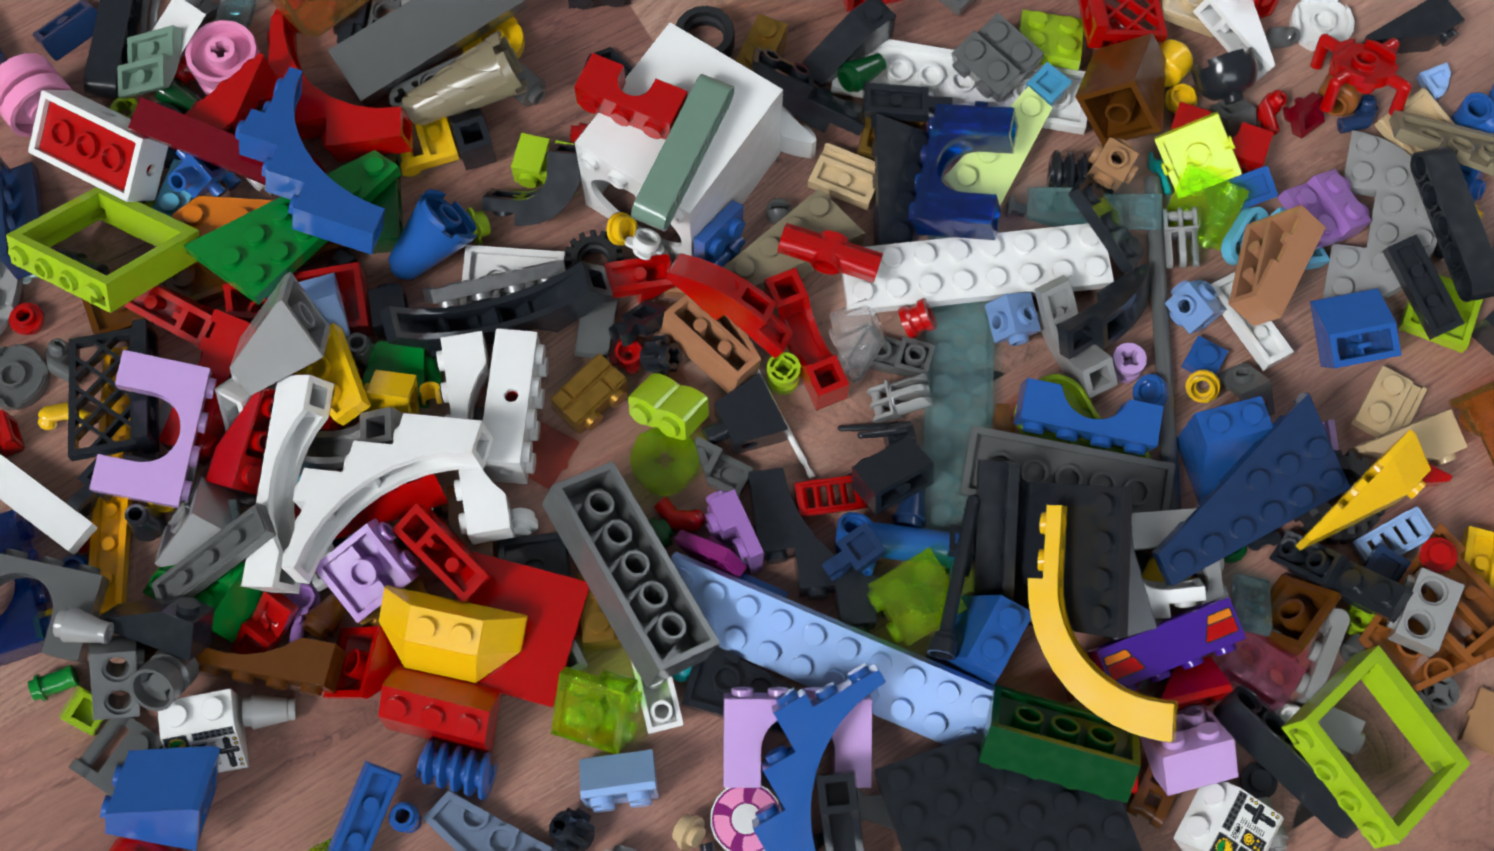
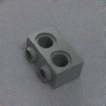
M113 636L108 644L90 643L89 666L94 720L140 716V704L131 694L129 684L131 677L146 663L145 647L137 648V641L124 636ZM120 657L126 661L123 663H113L110 660ZM117 690H123L128 692L126 695L122 696L113 694V692Z

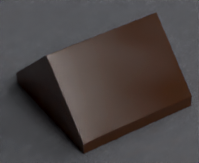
M1281 574L1243 628L1283 660L1289 662L1303 652L1342 596L1339 592Z

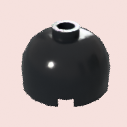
M1249 47L1246 52L1242 48L1207 60L1209 67L1200 69L1198 64L1190 69L1198 91L1209 100H1224L1225 105L1243 100V93L1253 87L1258 75L1257 60L1253 47Z

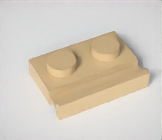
M826 142L824 150L820 154L809 177L807 187L814 190L820 188L829 196L868 210L876 193V189H873L872 177L875 174V161Z
M1382 366L1374 377L1351 425L1374 437H1378L1410 424L1427 388H1420L1414 385L1412 380Z

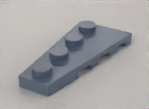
M447 791L422 818L456 851H556L552 847L536 840L450 791Z

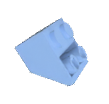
M652 749L579 759L581 800L586 808H593L594 813L615 810V804L630 803V808L646 807L652 805L651 799L659 798L655 759Z

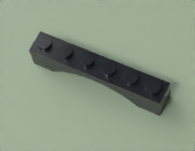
M855 770L818 774L816 778L826 851H865Z

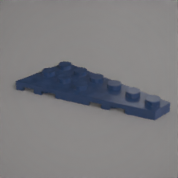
M1301 393L1293 401L1295 404L1285 415H1280L1272 424L1273 428L1260 442L1256 441L1219 480L1220 484L1210 495H1205L1197 504L1199 507L1186 521L1180 522L1152 552L1167 585L1174 586L1350 489L1309 393Z

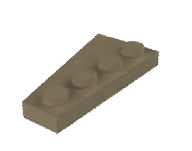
M1399 110L1393 112L1389 122L1394 139L1423 150L1445 146L1453 149L1458 163L1494 176V134Z

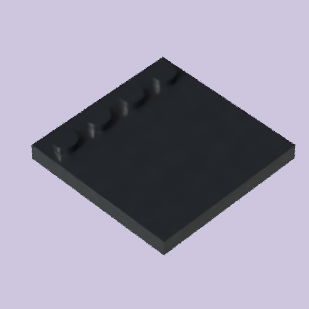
M1019 481L1013 602L1030 611L1028 578H1043V571H1038V553L1040 549L1045 547V534H1040L1041 513L1047 511V505L1067 506L1064 599L1071 627L1074 632L1113 638H1128L1133 488ZM1032 619L1030 620L1028 625L1033 626Z

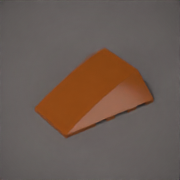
M1441 522L1428 540L1440 537L1450 541L1457 550L1458 558L1451 570L1439 575L1465 586L1439 651L1428 657L1388 640L1391 628L1386 627L1388 620L1377 615L1373 617L1358 639L1366 650L1379 645L1416 693L1494 656V590L1460 556L1466 548ZM1419 553L1398 583L1403 584L1408 574L1413 576L1423 567L1419 560ZM1421 587L1422 597L1428 602H1436V593L1429 587ZM1408 619L1409 630L1415 635H1423L1424 629L1422 624L1415 619Z

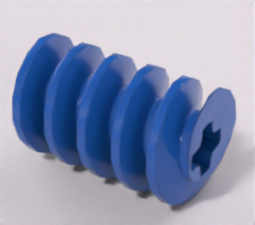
M430 737L421 752L416 770V779H419L421 776L422 782L426 785H430L435 780L436 786L440 789L445 788L450 782V790L455 793L459 792L464 786V793L469 797L474 795L478 789L479 799L485 801L489 797L494 785L498 761L495 765H492L491 755L486 752L481 761H477V750L474 748L467 757H463L462 745H458L453 754L449 753L448 741H444L439 750L435 749V738Z

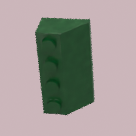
M995 684L982 735L979 762L988 764L995 769L1010 770L1024 774L1032 779L1046 780L1060 784L1068 789H1078L1099 795L1107 800H1118L1127 803L1140 770V736L1112 725L1091 710Z

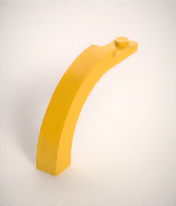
M1047 505V511L1042 512L1040 516V534H1045V547L1040 549L1038 553V571H1043V578H1028L1030 615L1044 656L1063 685L1079 702L1097 716L1130 733L1172 743L1176 739L1178 701L1143 695L1116 682L1090 659L1077 640L1069 622L1064 599V564L1068 507Z

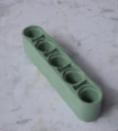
M705 74L699 75L634 201L631 211L633 219L662 231L668 229L729 109L735 91L734 86Z

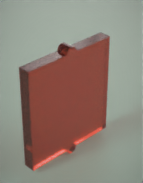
M540 421L539 441H533L532 453H536V468L534 474L528 473V478L550 490L562 470L568 468L567 462L579 445V442Z

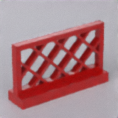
M1078 0L1088 48H1101L1103 41H1127L1153 33L1157 42H1164L1167 39L1168 34L1159 0H1145L1150 3V7L1147 9L1134 0H1116L1121 3L1116 9L1105 2V0ZM1128 8L1139 17L1133 21L1121 12ZM1115 19L1126 28L1124 30L1111 29L1110 22ZM1146 20L1155 26L1156 30H1146L1139 24Z

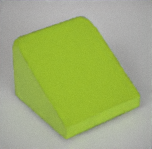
M77 686L58 715L61 720L91 736H94L104 720L93 719L92 693L81 686Z

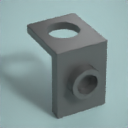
M1242 362L1217 374L1220 383L1238 396L1239 401L1262 396L1265 400L1264 404L1269 416L1275 414L1271 381L1247 362Z

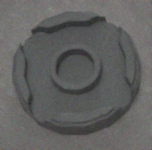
M24 344L0 348V408L4 410H21L32 406L44 395L49 386L50 372L47 368V361L34 348Z

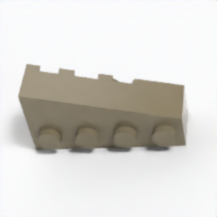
M819 188L723 268L742 277L764 292V279L796 267L800 278L803 279L815 270L809 262L777 253L786 223L818 233L825 230L835 231L846 236L849 239V243L862 247L865 232Z

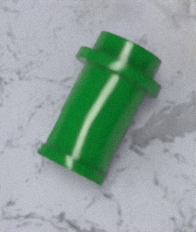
M68 665L63 669L43 676L35 674L33 679L28 681L29 692L34 701L41 699L43 702L48 701L49 696L79 686V678L73 665Z

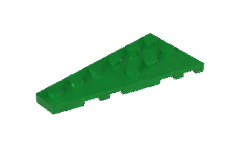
M374 150L326 175L351 194L370 203L399 177L401 172L398 165ZM279 197L183 246L187 254L259 305L274 291L284 275L289 272L293 274L328 240L292 229L293 215L288 213L291 200Z

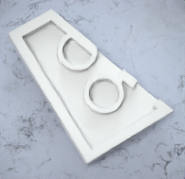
M466 245L462 280H476L485 275L500 272L507 273L513 269L555 260L564 261L566 254L564 251ZM537 280L524 283L525 288L537 285ZM505 288L492 290L493 297L473 301L472 295L460 298L459 306L487 301L516 292L506 293Z

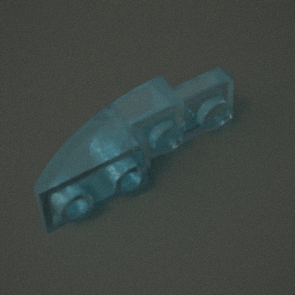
M1028 188L1027 220L1051 227L1088 223L1068 195L1072 188ZM1105 194L1113 209L1121 214L1127 229L1161 230L1163 194Z

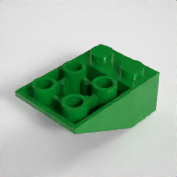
M242 561L193 597L203 604L214 607L212 633L231 643L235 641L242 623L249 619L264 592L241 586L245 563ZM175 565L159 566L142 593L152 599H156L151 583Z

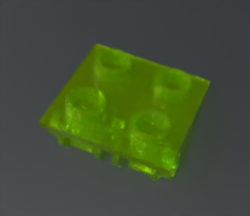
M1188 164L1166 209L1167 212L1177 211V208L1181 207L1182 211L1192 210V207H1197L1199 246L1206 249L1212 247L1220 251L1222 241L1232 227L1250 191ZM1183 220V226H1192V220ZM1169 221L1168 227H1178V222Z

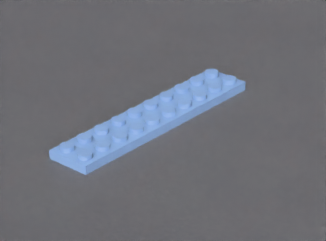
M678 552L672 555L671 560L717 636L720 642L718 647L808 687H823L832 682L837 686L849 679L847 674L854 668L865 663L868 667L876 664L886 683L869 694L872 698V714L943 745L984 731L994 686Z

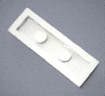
M1234 272L1211 285L1218 294L1216 298L1226 309L1222 313L1223 317L1264 371L1289 358L1294 351L1272 321L1253 326L1228 305L1235 276Z

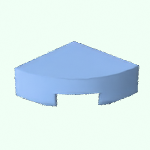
M1446 62L1419 73L1416 80L1420 87H1425L1437 102L1448 89L1451 70Z

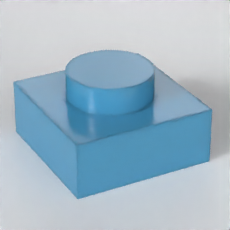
M1047 62L1027 82L1025 89L1029 86L1052 107L1070 88L1072 80Z

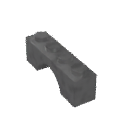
M392 407L361 413L360 422L350 428L335 431H318L306 453L299 476L302 475L304 468H317L328 471L344 468L345 457L350 453L354 441L393 444L394 431L400 425L403 413Z

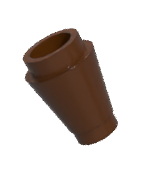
M331 593L305 614L306 620L302 623V626L313 637L325 642L328 637L334 636L347 610L334 593Z

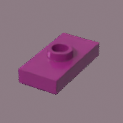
M680 529L674 538L675 543L690 558L723 572L741 577L747 568L731 549L726 548L722 542L714 537L708 536L707 539Z

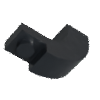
M555 143L547 151V177L543 187L533 191L491 188L482 197V210L493 211V214L497 216H509L515 213L514 226L539 224L557 215L571 201L582 185L575 145Z

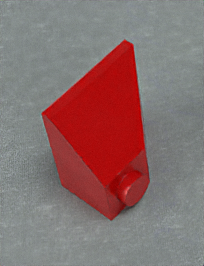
M381 626L340 629L337 645L346 651V656L335 694L324 692L323 698L369 699L382 690L383 683L397 664L403 665Z
M1207 656L1203 657L1204 662L1195 667L1183 669L1182 665L1170 669L1171 676L1162 680L1153 698L1178 701L1177 711L1189 705H1213L1233 692V688L1212 657Z

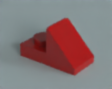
M669 254L651 256L649 260L635 258L603 263L613 293L612 298L636 295L640 304L646 299L651 300L675 287L665 277L671 267Z

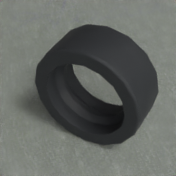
M696 6L682 14L676 23L677 27L687 33L698 26L708 25L717 28L723 33V41L714 49L729 58L731 57L735 46L734 26L726 13L719 8L711 6Z

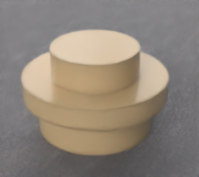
M689 814L679 819L672 833V838L677 842L678 848L688 851L701 844L706 833L704 819L698 815L691 816Z

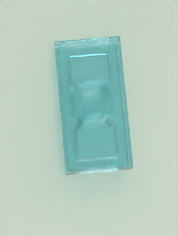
M1234 573L1231 581L1232 605L1243 631L1269 637L1273 628L1269 580Z

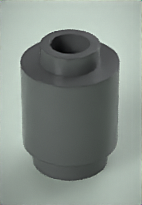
M520 63L524 71L517 74L519 81L527 78L529 91L520 96L514 95L513 97L526 107L537 105L546 95V82L523 63Z

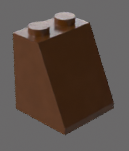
M1153 33L1094 50L1075 97L1102 146L1105 145L1110 137L1115 140L1117 138L1130 140L1162 131L1166 58Z

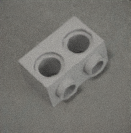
M1421 567L1413 576L1409 574L1406 576L1402 585L1407 586L1413 592V595L1396 622L1387 621L1386 627L1391 628L1388 640L1431 657L1440 649L1465 585ZM1421 587L1431 588L1436 593V602L1426 601L1421 595ZM1408 619H1415L1422 624L1424 629L1423 635H1415L1409 630Z

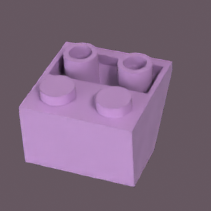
M1205 704L1189 705L1183 710L1177 711L1176 739L1172 743L1140 736L1153 776L1168 796L1238 777L1234 738Z

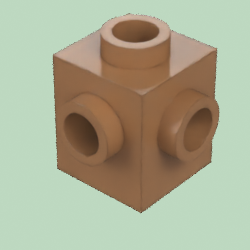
M1110 137L1104 146L1098 143L1088 159L1093 165L1087 175L1090 174L1095 183H1098L1100 186L1116 191L1123 181L1129 184L1139 168L1134 162L1140 153L1134 151L1133 145L1126 140L1120 138L1115 140Z

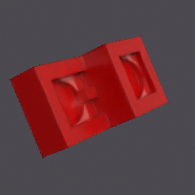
M264 591L252 618L242 623L231 651L235 654H253L276 649L290 627L299 606L281 593Z

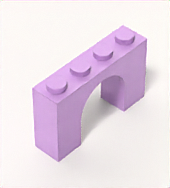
M123 350L115 381L116 387L121 390L150 395L167 401L178 412L181 424L180 435L170 452L150 462H136L98 454L89 489L96 493L178 509L181 508L182 501L188 502L193 481L187 480L190 467H197L201 447L195 446L198 432L205 433L209 413L203 412L206 398L213 399L217 379L211 378V369Z
M734 687L731 688V693H724V788H761V745L767 730L777 721L773 714L772 706L777 704L775 698L790 688L771 687L768 688V693H753V688ZM822 687L805 688L810 700L817 697L815 692ZM868 694L842 720L831 737L832 772L855 770L857 788H871L872 698Z

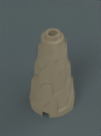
M501 31L489 35L485 41L466 51L453 63L442 68L431 79L405 93L407 96L402 98L403 104L399 105V107L403 108L412 123L423 126L446 116L484 107L514 95L520 96L529 91L527 78L519 81L517 74L524 70L505 36L502 37Z

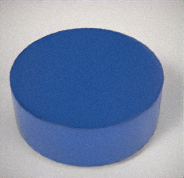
M1146 374L1140 377L1133 387V397L1137 401L1162 406L1169 396L1168 384L1155 374Z

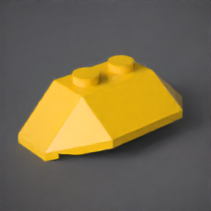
M386 585L383 592L379 623L404 668L476 683L521 652L528 615Z

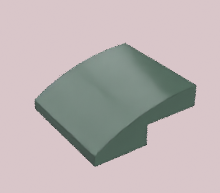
M171 25L127 38L128 63L118 66V98L125 99L169 88L180 60L182 28Z

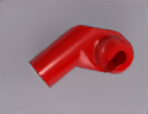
M1282 90L1268 93L1256 109L1261 127L1274 132L1273 136L1281 131L1275 116L1282 106L1287 103V96Z
M668 497L661 499L654 506L660 517L668 523L674 532H679L680 529L686 532H695L706 522L705 514L701 510H677Z

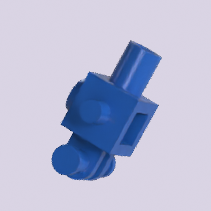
M177 150L176 155L182 162L168 177L169 185L173 190L178 192L185 190L193 199L209 192L214 197H221L226 192L225 188L220 184L222 180L227 185L229 191L235 189L242 182L240 177L237 178L233 172Z

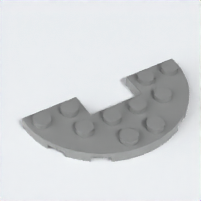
M1352 130L1344 177L1349 180L1353 194L1374 197L1371 215L1372 222L1369 227L1366 248L1332 244L1323 298L1378 288L1382 297L1387 299L1400 292L1402 287L1382 251L1417 234L1429 258H1431L1437 244L1435 233L1410 169L1412 156L1392 142L1365 132Z

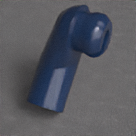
M1372 95L1363 96L1354 115L1338 118V132L1343 134L1352 132V130L1358 131L1369 128L1378 113L1376 97Z

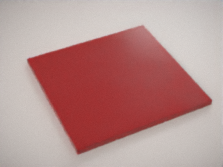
M472 551V554L491 577L468 603L528 615L521 652L483 677L476 684L502 690L501 694L554 708L588 597L589 586L583 580Z

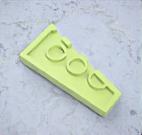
M1028 86L943 177L941 182L987 224H990L1053 107Z

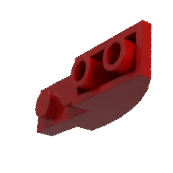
M682 253L676 257L665 277L678 289L684 292L716 321L723 315H726L736 326L741 328L774 358H777L784 352L793 331L772 313L777 304L773 299L747 280L721 266Z

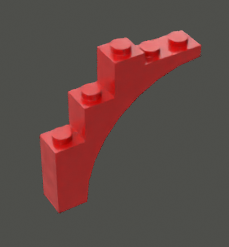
M283 14L271 16L270 30L267 31L269 54L266 60L273 72L258 103L261 109H263L266 101L271 102L273 99L277 80L279 78L283 79L289 67L302 71V95L294 116L298 134L302 139L322 137L325 150L329 151L337 162L356 160L374 150L383 156L391 153L412 152L413 123L402 107L373 108L352 105L332 98L314 87L302 70L297 53L296 31Z

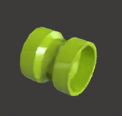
M783 352L777 358L772 356L767 363L766 382L768 387L776 394H790L799 385L801 365L793 354Z

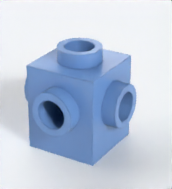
M1201 279L1180 282L1171 290L1170 293L1173 296L1164 303L1170 310L1169 315L1177 325L1184 327L1189 334L1203 331L1226 311L1225 307L1216 298L1218 294L1214 287Z
M1031 292L1005 294L985 304L994 343L1009 342L1010 346L1022 345L1029 342V336L1041 331Z

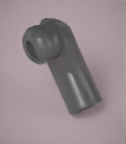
M1284 26L1269 29L1265 36L1272 53L1274 49L1290 47L1300 40L1301 34L1296 27Z
M56 338L48 343V348L46 349L47 368L50 373L69 383L68 345L63 339Z

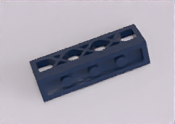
M0 157V261L18 280L34 274L11 263L10 255H8L9 248L6 234L43 215L39 173L33 162L10 169Z

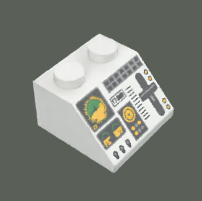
M232 689L178 698L167 709L158 711L160 740L164 749L204 746L220 747L218 773L249 767L246 732L242 721V696Z
M1222 781L1199 787L1174 836V840L1182 851H1268L1284 818L1240 787Z

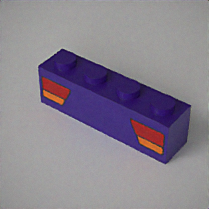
M1226 597L1217 598L1156 623V629L1128 636V638L1110 641L1088 650L1087 653L1090 659L1109 677L1126 688L1135 691L1138 689L1136 683L1149 678L1150 683H1154L1170 677L1171 673L1169 670L1182 665L1183 669H1189L1204 662L1202 656L1215 652L1216 656L1232 652L1237 649L1235 643L1246 639V636L1230 598Z

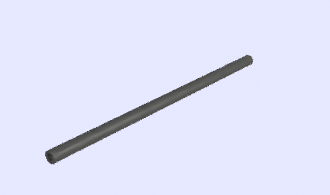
M1152 175L1144 178L1155 374L1162 378L1169 387L1168 399L1162 405L1164 408L1159 433L1161 461L1176 464L1170 510L1181 509L1169 309L1164 304L1168 301L1161 182L1159 176Z

